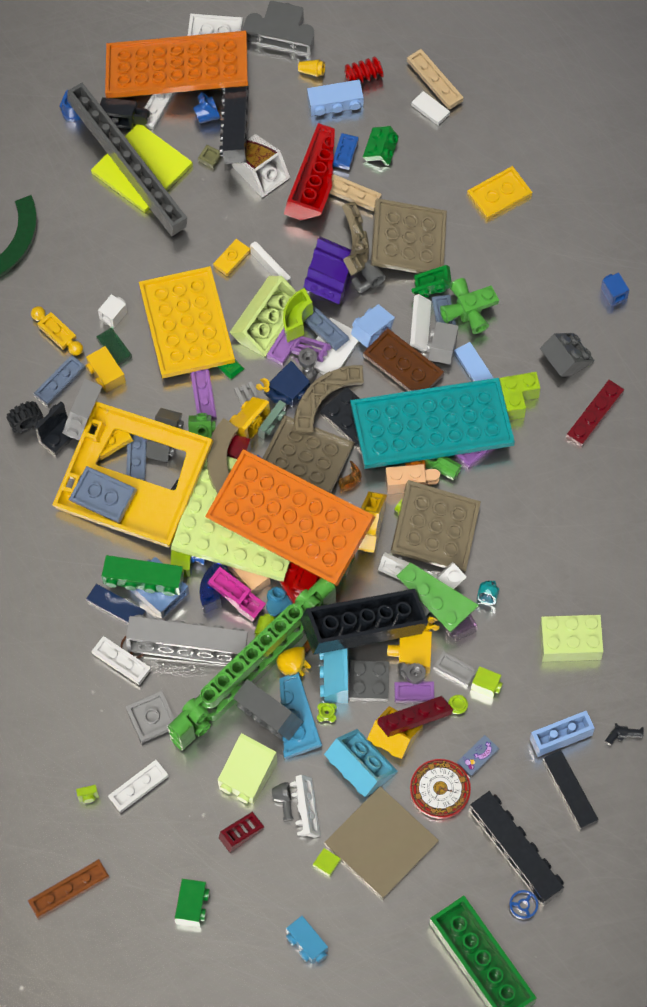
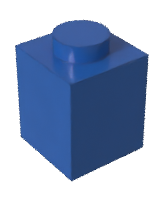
M619 272L614 275L609 274L602 280L601 290L611 306L628 299L629 288Z

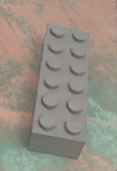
M135 615L134 617H129L126 635L127 652L227 665L247 646L248 631H244L241 628L225 629L220 625L210 627L202 623L187 624L181 620L171 622L159 617L149 619L143 615Z

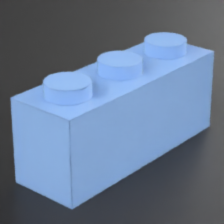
M360 80L307 88V99L311 116H321L332 112L339 113L350 109L357 110L362 108L364 104Z
M587 711L531 732L530 741L537 757L593 736L595 728Z

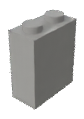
M84 379L62 434L80 440L100 394L101 385Z

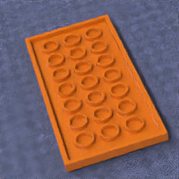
M246 31L106 43V98L248 86Z
M244 449L205 515L207 519L338 586L375 519L374 515Z

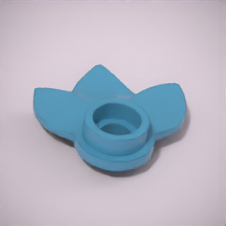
M273 587L267 593L268 602L266 609L273 617L279 615L292 604L285 591L280 587Z

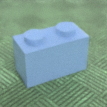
M378 304L373 309L369 308L364 316L354 320L351 335L368 348L387 328L391 330L395 317Z

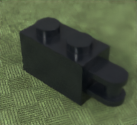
M102 97L100 106L118 128L133 129L135 124L145 125L148 121L147 118L150 116V111L145 108H138L136 101Z

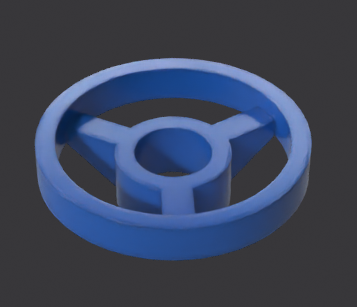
M517 891L510 899V911L519 919H529L537 912L538 900L530 891ZM517 894H529L526 899H520L518 902H512L513 898ZM533 897L536 902V909L530 915L528 911L530 907L529 900ZM525 902L527 904V908H521L520 903ZM512 906L517 907L521 912H525L527 916L516 914Z

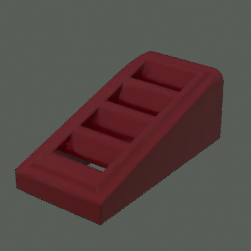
M252 811L220 831L219 840L231 853L263 830L264 825ZM249 820L255 827L254 829L247 823ZM242 825L247 830V833L241 828ZM236 830L241 837H238L234 831Z

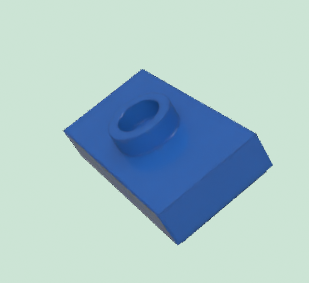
M341 133L332 166L346 170L350 169L359 137Z

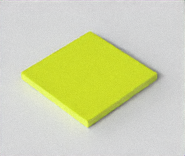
M137 124L125 136L166 191L193 166L191 160L143 125ZM108 153L91 169L93 175L141 211L146 213L150 209Z

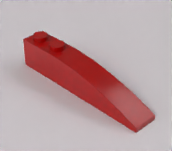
M320 123L317 124L288 197L284 215L304 220L322 214L332 188L334 128Z

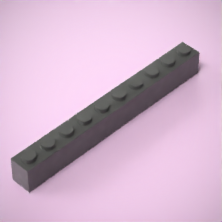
M83 82L68 90L67 100L70 106L169 234L173 236L186 228L187 216Z

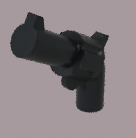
M615 723V728L610 732L605 742L612 745L617 736L619 741L627 738V736L643 738L644 727L628 729V726H619Z

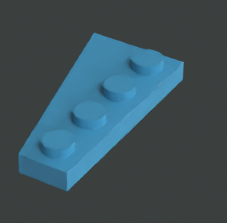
M299 673L279 678L281 704L303 721L289 741L283 737L284 759L323 746Z

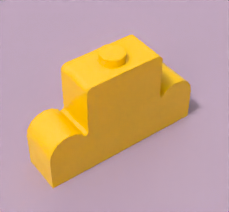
M368 491L361 509L374 515L375 519L358 550L375 552L385 512L386 494Z

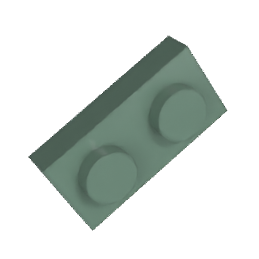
M279 400L258 428L259 437L265 439L267 435H272L276 429V423L282 421L284 415L286 416L287 414L286 403Z

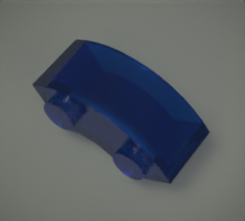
M215 562L208 568L201 580L199 593L204 614L222 607L221 594L207 583L219 567L230 574L226 565Z

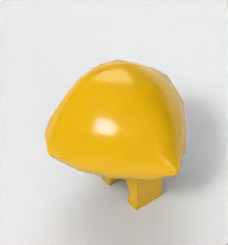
M304 647L287 649L278 655L276 661L278 669L285 676L299 673L303 677L305 674L302 672V667L311 668L310 664L305 660Z

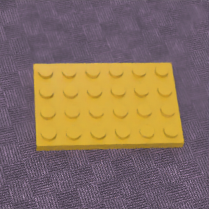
M211 266L139 282L162 379L235 363Z

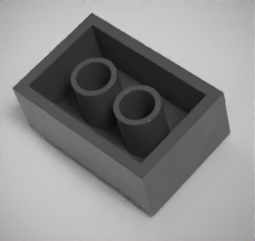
M248 679L233 697L238 702L236 706L272 732L280 740L284 737L289 741L303 723L292 711Z

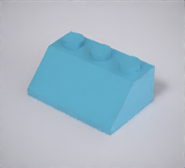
M347 648L320 653V660H324V666H320V678H324V685H320V697H324V703H348Z
M358 729L336 738L324 754L329 759V762L364 797L373 794L398 772Z

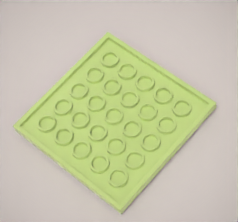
M227 457L229 473L237 459ZM206 459L190 501L180 519L171 550L284 582L290 561L205 517L217 496V492L213 489L209 479Z

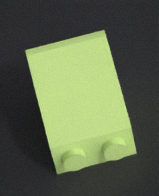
M241 733L218 778L220 789L227 794L232 792L238 796L237 798L246 804L248 802L254 804L277 766L276 751Z

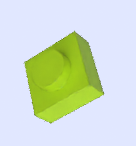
M96 784L76 789L79 802L90 803L99 798Z

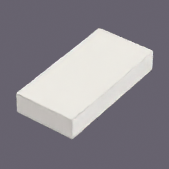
M424 91L411 102L412 107L438 126L450 115L448 109Z

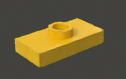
M235 239L213 263V267L228 277L251 250L241 241Z

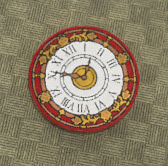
M434 759L422 764L415 771L411 779L410 795L414 805L421 813L423 812L436 819H447L457 815L464 809L470 797L471 787L466 772L458 764L446 759Z

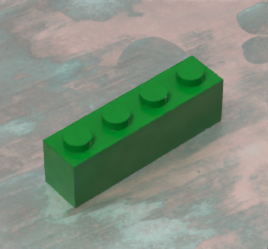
M106 555L101 578L103 584L108 587L121 586L128 590L141 589L147 593L161 592L167 596L180 595L184 570L183 566Z

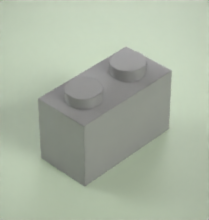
M436 322L435 329H431L430 340L432 342L428 341L426 352L429 353V361L451 365L457 340L458 325Z

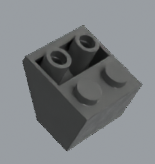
M554 333L540 348L561 377L572 376L595 361L591 357V352L582 345L580 338L574 333Z

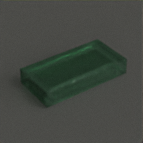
M112 327L96 336L97 341L102 347L106 346L118 366L132 358V354Z

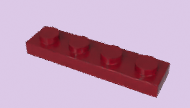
M608 380L569 430L566 438L582 447L624 393V388Z
M439 696L380 717L377 724L387 737L449 716L452 714L453 708L443 696Z

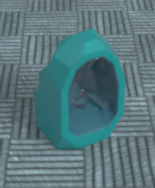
M489 580L480 584L477 599L480 602L489 605L496 604L499 594L496 582Z

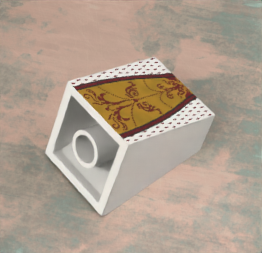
M256 134L247 140L246 163H231L233 168L262 198L290 178L280 150Z

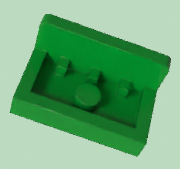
M391 126L372 128L363 154L365 161L381 160L386 166L390 165L399 138Z
M444 265L414 275L416 288L411 290L413 294H420L427 298L430 294L442 293L446 289L452 288L450 267Z

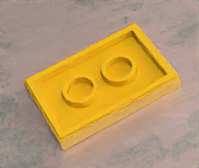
M511 166L467 190V194L485 219L488 220L532 196V191L516 169Z

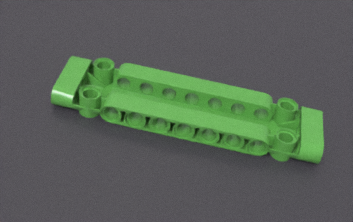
M320 578L309 590L305 589L296 598L295 603L283 610L203 687L196 699L192 698L184 705L182 712L167 726L170 739L176 747L183 751L195 739V734L198 737L204 735L211 726L209 722L218 720L237 702L233 697L241 688L238 685L242 681L248 679L255 684L276 664L278 655L287 649L293 648L303 638L304 629L300 620L306 608L336 603L334 584ZM285 640L287 643L281 646L280 644ZM270 654L273 655L270 659H266ZM256 667L259 668L257 672H252ZM230 694L231 697L225 700L224 698ZM208 708H217L214 713H209Z

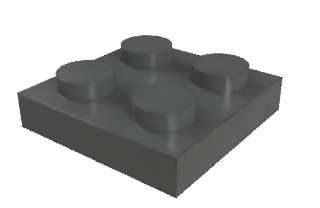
M350 660L349 700L388 701L389 661Z

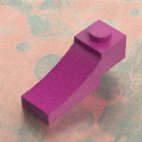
M221 567L217 569L207 583L224 596L239 613L254 622L266 605L265 602L251 593V589Z

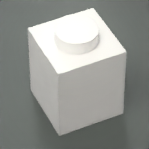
M111 294L98 309L99 319L115 328L127 314L126 302L121 297H115Z

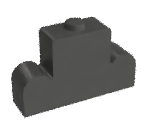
M270 1L265 17L262 18L258 13L249 14L242 31L247 32V42L306 55H311L314 46L313 27L308 24L302 25L304 20L303 7L290 3Z

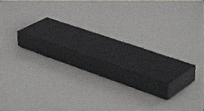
M559 750L544 757L543 762L579 829L581 830L598 822L599 819L563 752Z

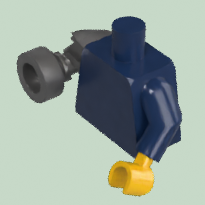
M310 348L301 350L298 359L299 364L302 366V372L290 361L270 382L266 378L260 379L264 387L261 384H256L257 390H264V394L274 404L281 400L286 405L294 407L316 379V369L313 370L317 363L316 352Z

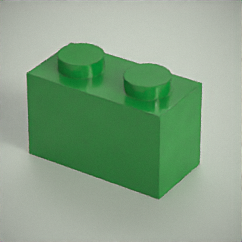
M182 878L175 913V922L177 924L200 927L201 921H205L206 909H203L204 902L209 900L210 889H207L206 882Z

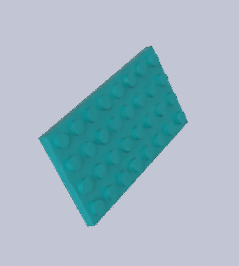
M499 378L355 399L350 402L364 469L515 445Z

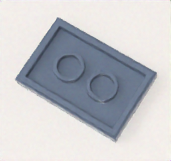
M86 466L69 500L120 524L137 489Z

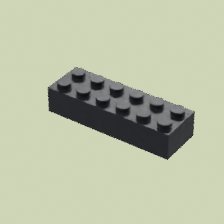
M415 589L306 608L300 620L313 655L422 634L428 624Z

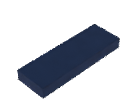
M95 584L86 598V602L126 624L129 623L130 616H145L146 610L98 584Z

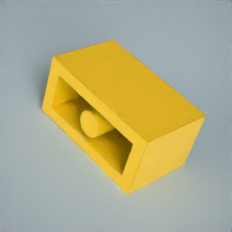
M106 346L86 356L87 364L85 366L88 372L95 375V382L101 385L106 393L126 383L124 373Z

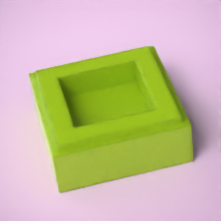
M323 848L313 863V867L330 877L340 863L341 858Z

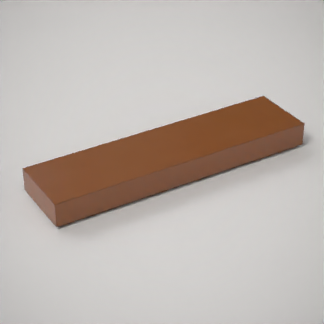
M98 859L29 899L28 903L36 917L40 919L110 877Z

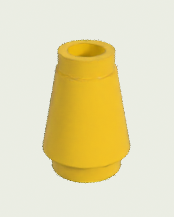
M320 59L300 61L298 71L316 77L323 76L325 73V62Z

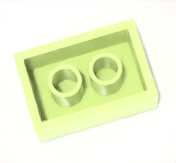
M601 615L541 617L542 662L602 659Z

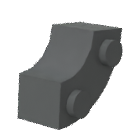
M160 408L155 416V421L183 429L184 421L181 420L182 413ZM148 440L147 458L168 462L170 456L174 457L175 448Z

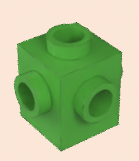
M198 413L188 418L189 432L211 439L212 432L216 429V423L212 421L211 415Z

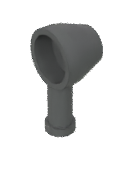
M284 782L272 788V796L274 801L282 802L283 821L293 820L290 803L291 789L289 783Z

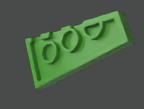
M411 562L396 575L408 589L416 590L420 602L450 633L479 607L472 600Z

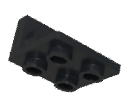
M61 401L57 405H53L49 413L44 418H40L35 426L39 443L55 456L73 439L62 434L68 416L64 403Z

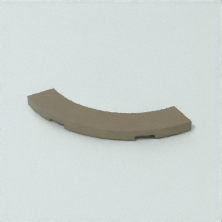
M355 202L342 205L352 234L351 253L343 259L351 276L364 269L369 256L367 232L363 231L361 225L363 219Z
M363 365L340 367L325 373L314 381L299 401L294 416L293 433L312 434L314 417L320 403L337 389L351 385H362L364 383Z
M225 418L221 420L213 432L211 439L214 442L207 457L209 479L217 494L229 475L227 451L233 437L238 432V428Z

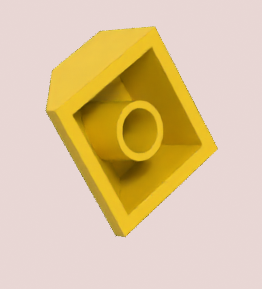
M252 397L249 401L244 402L241 411L237 415H233L229 421L238 428L236 435L252 440L258 433V428L271 412L269 402L256 397Z
M389 706L375 720L367 740L372 742L374 746L385 749L392 756L402 759L411 748L423 725L387 737L377 724V721L380 717L397 712L396 709Z

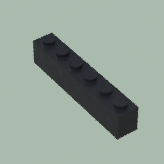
M249 84L248 86L222 88L225 95H222V105L224 108H221V115L224 120H221V131L223 133H220V142L223 146H220L219 150L220 157H224L225 164L246 163Z
M488 791L470 804L469 811L542 906H544L563 892L564 882L558 874L554 875L550 870L552 868L550 863L545 858L542 859L540 857L537 846L526 839L527 835L523 828L516 826L513 822L514 817L512 814L502 808V802L496 794L492 795Z

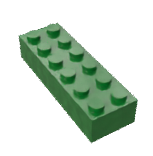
M464 895L430 918V926L487 1007H530L535 1004L537 997Z

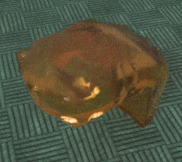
M350 461L353 472L339 479V488L342 492L358 486L361 482V471L353 461Z

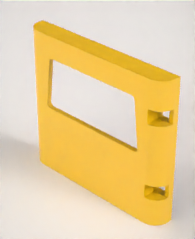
M96 401L52 505L65 513L161 546L171 547L180 519L187 508L214 441L213 439ZM92 425L97 427L95 435L89 433ZM117 429L186 452L176 490H170L98 466L97 462L114 430ZM86 466L137 489L120 524L69 500ZM69 478L75 481L72 489L66 487Z

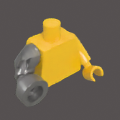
M434 617L427 619L428 624L422 634L400 638V645L388 644L387 656L399 657V673L412 684L422 683L426 673L430 674L432 632L429 631L430 629L434 631L439 629V626L433 625L435 621H438Z

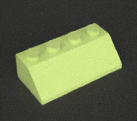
M268 276L231 329V335L241 345L265 357L284 328V308L289 299L296 293L295 289L282 276Z

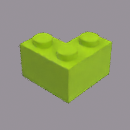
M537 372L499 378L509 420L525 418L526 406L524 401L539 398L540 384Z

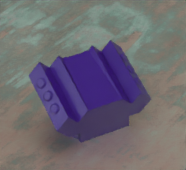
M319 236L303 288L340 304L350 277V272L343 259L349 256L351 249Z

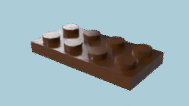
M388 328L363 352V357L407 391L432 388L444 376L443 370Z

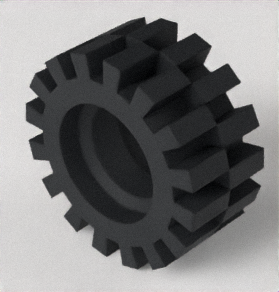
M27 401L25 404L20 403V406L16 405L15 409H11L10 413H7L6 418L13 432L22 433L24 431L25 433L28 429L32 430V427L36 426L37 421L43 417V414L36 402Z

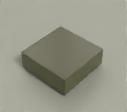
M206 145L199 155L198 161L214 169L221 158L220 151Z

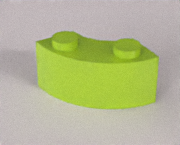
M305 288L296 292L284 308L283 324L287 342L304 336V322L307 317L313 314V303Z

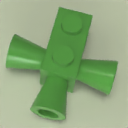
M465 278L453 281L452 288L450 289L458 298L457 303L440 306L442 319L445 323H449L460 316L463 323L470 322L473 334L485 331L489 324L481 315V310L499 303L492 285L469 293Z

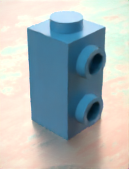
M303 916L286 928L287 940L292 946L295 944L300 949L299 954L304 961L307 962L309 960L311 964H314L316 961L320 963L328 956L326 954L328 946Z

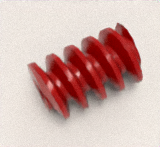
M372 57V60L369 58L365 59V63L360 60L358 65L353 62L351 67L349 64L345 65L344 72L347 82L359 79L361 83H364L365 77L369 82L371 76L376 80L377 74H380L382 78L384 77L382 65L376 57Z

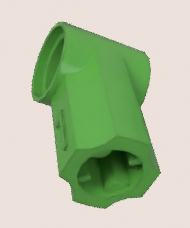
M446 456L436 458L437 461L424 460L427 469H437L442 475L453 481L457 478L462 468V465Z

